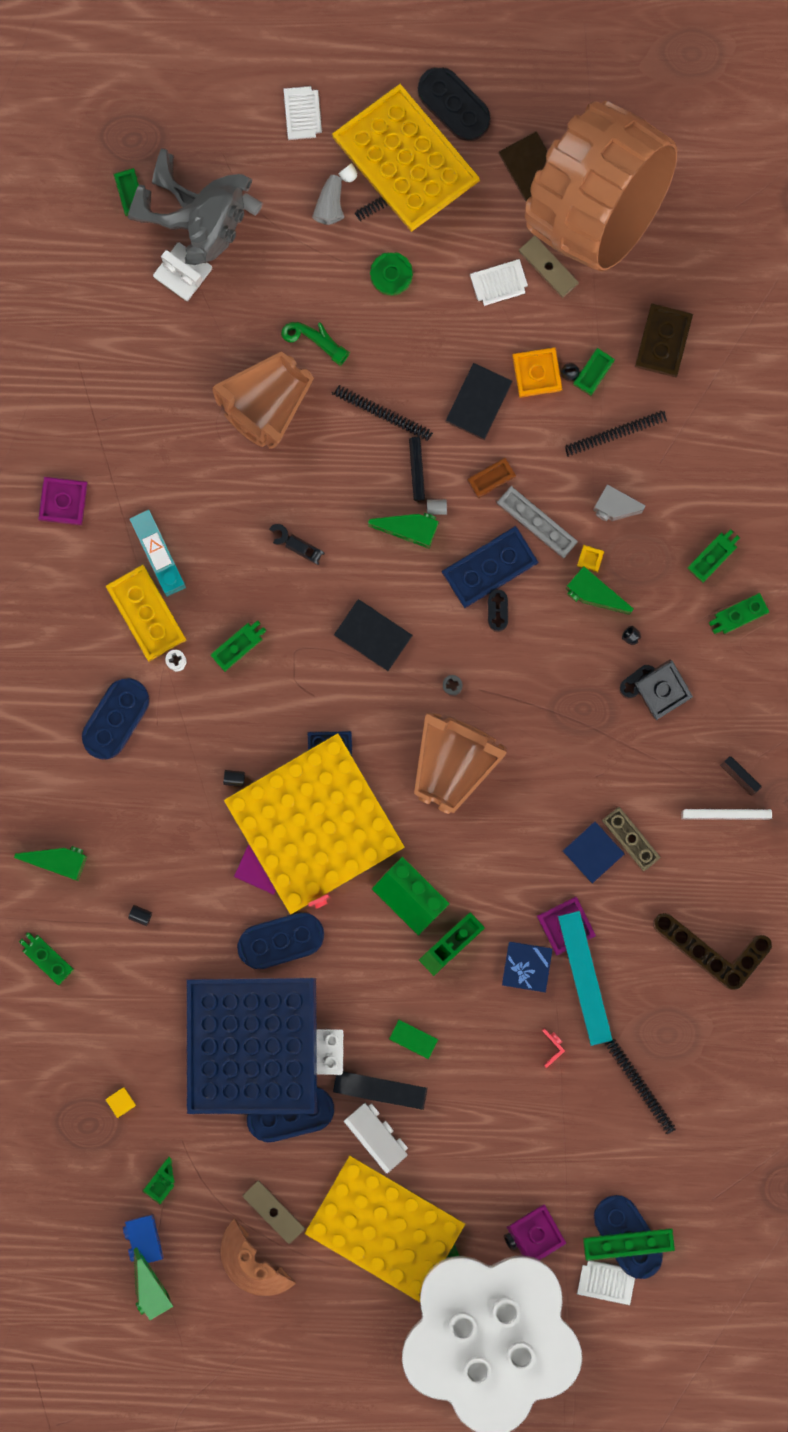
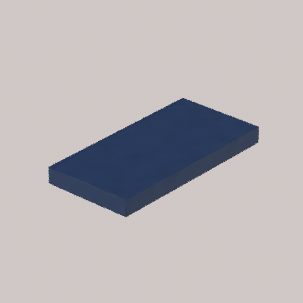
M515 526L444 569L442 574L465 609L539 564V562Z

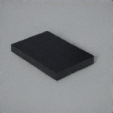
M473 363L445 422L485 440L513 381Z
M359 599L334 634L336 638L387 672H389L413 636Z

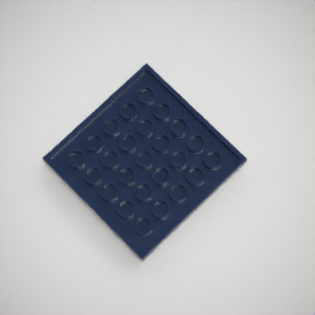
M316 978L187 980V1114H317Z

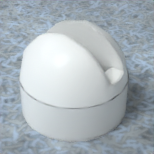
M351 163L338 174L345 182H352L357 177V170Z

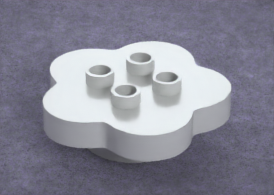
M466 1256L450 1257L437 1263L428 1272L422 1284L421 1309L423 1316L410 1330L403 1346L402 1362L409 1382L426 1396L450 1401L462 1422L476 1432H510L527 1417L536 1400L554 1397L567 1390L576 1380L581 1368L582 1353L580 1344L573 1330L560 1317L562 1293L555 1274L545 1263L529 1256L508 1257L494 1265H487L477 1259Z

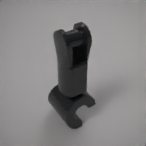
M274 524L269 528L272 532H282V537L275 539L273 544L282 545L285 543V547L312 563L320 564L318 562L320 557L325 555L323 551L293 534L289 536L286 527L281 524ZM308 548L314 550L311 557L305 555Z

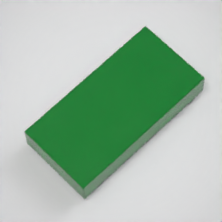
M134 168L114 174L125 216H128L139 185Z
M596 348L573 385L592 396L615 359L599 348Z
M398 1020L389 1040L427 1059L430 1058L438 1041L437 1038L401 1020Z

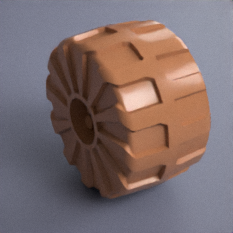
M594 101L588 104L581 116L575 114L568 122L567 131L562 138L554 140L547 151V162L544 168L536 172L531 185L532 196L527 200L525 206V219L528 230L566 257L599 271L611 269L637 244L659 210L675 172L678 150L676 143L643 118L608 101H603L602 103Z

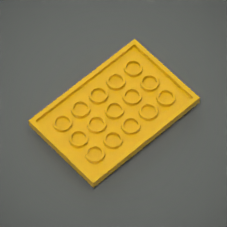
M401 84L397 85L332 133V138L411 232L480 181L478 175Z
M349 1156L305 1234L421 1303V1288L426 1275L433 1266L446 1259L465 1223L354 1157Z

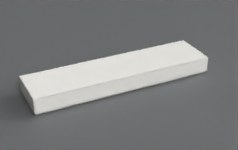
M684 809L681 812V819L770 820L772 819V810Z

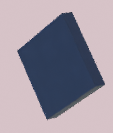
M596 822L591 824L562 851L592 884L625 854Z

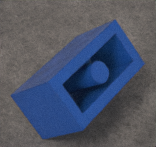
M153 1214L125 1222L126 1226L123 1227L125 1239L130 1240L131 1248L128 1249L131 1262H134L133 1249L138 1247L148 1263L164 1258Z

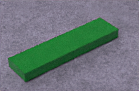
M672 1228L583 1238L585 1261L675 1251Z

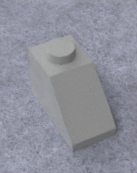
M607 484L593 511L596 512L598 518L604 521L608 519L615 521L641 514L645 505Z

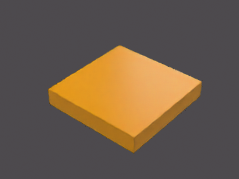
M556 347L512 354L519 398L562 391Z

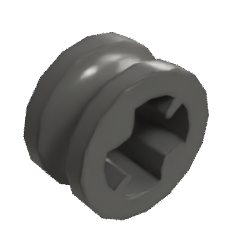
M449 675L444 679L443 689L447 694L457 695L461 692L463 684L459 677ZM451 679H453L454 682L459 683V686H456L457 690L452 691L451 688L447 689L446 687L447 684L449 685L448 681Z

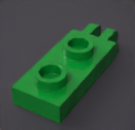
M732 529L725 535L721 532L687 567L702 584L737 549L735 543L740 537L737 535L731 541L729 537L734 533Z
M758 593L715 614L716 619L708 623L710 627L719 623L720 627L712 630L714 634L721 631L727 634L768 614L769 610L761 594Z
M256 621L253 625L247 623L210 654L224 672L263 640L261 636L267 630L263 627L258 632L255 631L261 625L259 621Z
M27 932L25 936L31 942L28 944L24 939H21L19 942L25 947L22 951L60 986L75 969L39 935H36L34 938Z

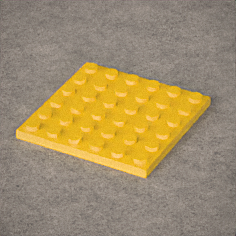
M338 733L224 800L290 915L405 848Z

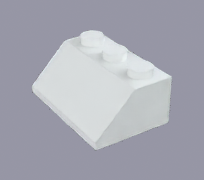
M364 1103L349 1115L344 1122L387 1174L408 1155L405 1152L408 1147L400 1138L396 1141L391 1134L394 1130L386 1121L382 1123L377 1116L380 1113L371 1103L368 1106Z

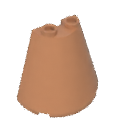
M282 351L213 387L214 398L218 406L223 405L226 412L224 416L251 442L261 447L268 445L269 449L275 448L280 443L314 380L312 374L307 369H298L295 359L289 355L287 356Z
M427 713L424 721L414 794L419 796L418 799L426 804H430L431 801L439 805L438 809L440 811L450 814V812L454 813L504 758L507 749L503 744L497 746L495 738L467 723L449 716L444 720L440 719L442 715L438 713Z
M234 1218L224 1232L221 1242L222 1264L232 1282L242 1290L258 1296L277 1295L294 1286L296 1282L282 1267L275 1271L267 1262L258 1263L255 1260V1253L257 1251L246 1240L250 1233Z

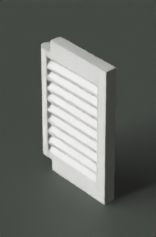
M311 86L284 89L288 140L316 138V133H322L318 90H312Z
M520 259L470 274L478 301L482 300L484 306L525 294L524 287H528Z
M589 1260L587 1266L582 1265L577 1294L630 1305L635 1278L627 1275L618 1265Z

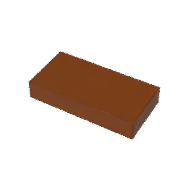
M503 458L468 478L467 481L479 499L514 479L516 475L506 458Z

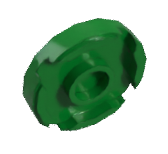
M383 253L371 265V283L382 294L390 296L399 295L406 291L412 282V265L400 253Z

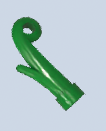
M299 322L288 323L282 328L281 335L285 341L293 343L299 339L302 333L332 358L331 360L339 366L346 361L350 354L347 349L334 342L321 322L318 323L320 332ZM291 330L296 331L293 336L288 335V332Z

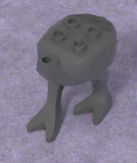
M162 148L155 165L152 184L170 190L183 208L170 214L152 212L150 209L151 191L145 189L144 185L139 184L128 213V218L136 222L158 224L171 230H188L191 244L186 248L185 264L198 265L212 261L234 241L236 226L244 217L242 191L248 192L253 180L243 174L227 175L212 181L199 194H196L175 182L173 176L174 155L168 154V150Z

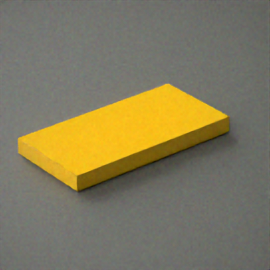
M144 565L106 585L108 592L148 662L187 641Z

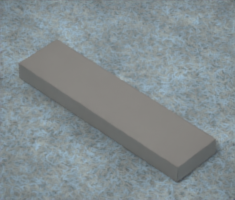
M512 486L498 500L497 504L563 559L578 543L575 538Z

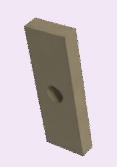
M533 236L519 249V253L562 298L579 284L536 236ZM550 265L552 266V269L547 270L545 269V266Z
M620 807L616 808L602 820L643 872L661 858ZM629 835H633L635 837L634 843H630L627 838Z
M259 1180L242 1196L288 1244L305 1229ZM276 1208L278 1215L272 1216L270 1209Z

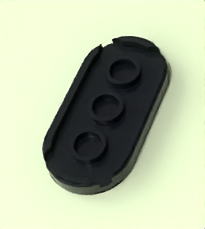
M435 67L428 69L422 74L418 83V96L421 102L454 136L461 140L473 141L481 138L487 132L490 126L488 107L453 71L448 68Z

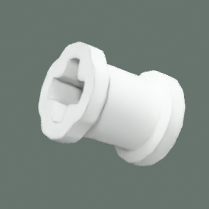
M171 650L166 655L167 666L175 672L183 670L187 664L186 657L179 650ZM174 656H177L179 659L182 658L177 666L171 663L174 660Z

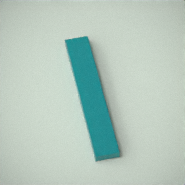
M580 911L560 915L558 920L590 1045L593 1046L612 1041Z

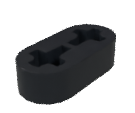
M494 590L488 597V624L490 629L495 632L505 630L508 624V598L502 590ZM496 594H499L500 598L504 599L500 603V609H496V603L491 600L495 598ZM496 613H500V619L504 620L500 627H496V624L492 623V620L496 619Z
M644 665L624 679L619 687L621 695L627 699L636 697L639 694L637 688L634 687L633 694L631 692L625 693V684L631 685L641 678L643 670L649 672L655 668L650 665Z

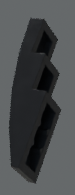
M343 1071L341 1075H336L333 1093L424 1110L428 1088Z

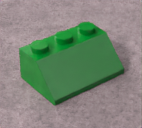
M403 857L372 888L418 936L450 905Z

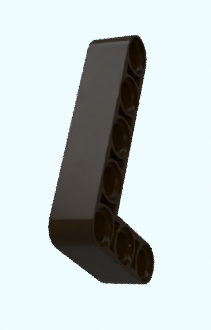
M662 913L653 920V927L661 936L729 990H736L742 987L772 948V942L769 937L765 935L755 936L735 961L730 964L671 915ZM661 917L669 920L670 924L666 930H662L658 926V920ZM678 931L684 932L687 936L684 944L678 943L675 939ZM758 939L766 942V949L762 952L758 951L755 947ZM696 945H700L704 949V954L701 958L693 955V948ZM745 956L750 957L753 962L749 969L744 968L741 964ZM714 959L719 960L721 963V969L718 972H714L710 968V963ZM732 973L736 974L739 978L736 986H731L727 981L728 976Z

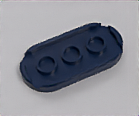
M125 678L110 685L82 731L83 745L91 756L106 760L117 756L123 750L149 707V694L142 683L132 678Z
M305 912L291 914L247 928L238 941V954L240 959L251 968L266 969L310 956L317 952L324 940V929L321 922L311 914Z
M317 1087V1114H248L247 1127L255 1138L267 1143L324 1129L331 1122L335 1110L334 1102L325 1090Z
M608 1196L599 1202L594 1211V1224L601 1236L650 1230L634 1203L624 1196ZM663 1252L616 1257L615 1259L627 1275L637 1279H646L655 1275L660 1269Z

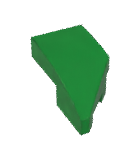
M170 1157L166 1159L142 1191L159 1205L174 1188L172 1159Z

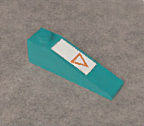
M150 510L130 518L166 597L185 589V583Z

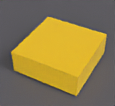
M583 545L577 567L583 568L584 566L588 570L598 573L604 551Z
M125 1087L105 1099L117 1118L137 1106Z

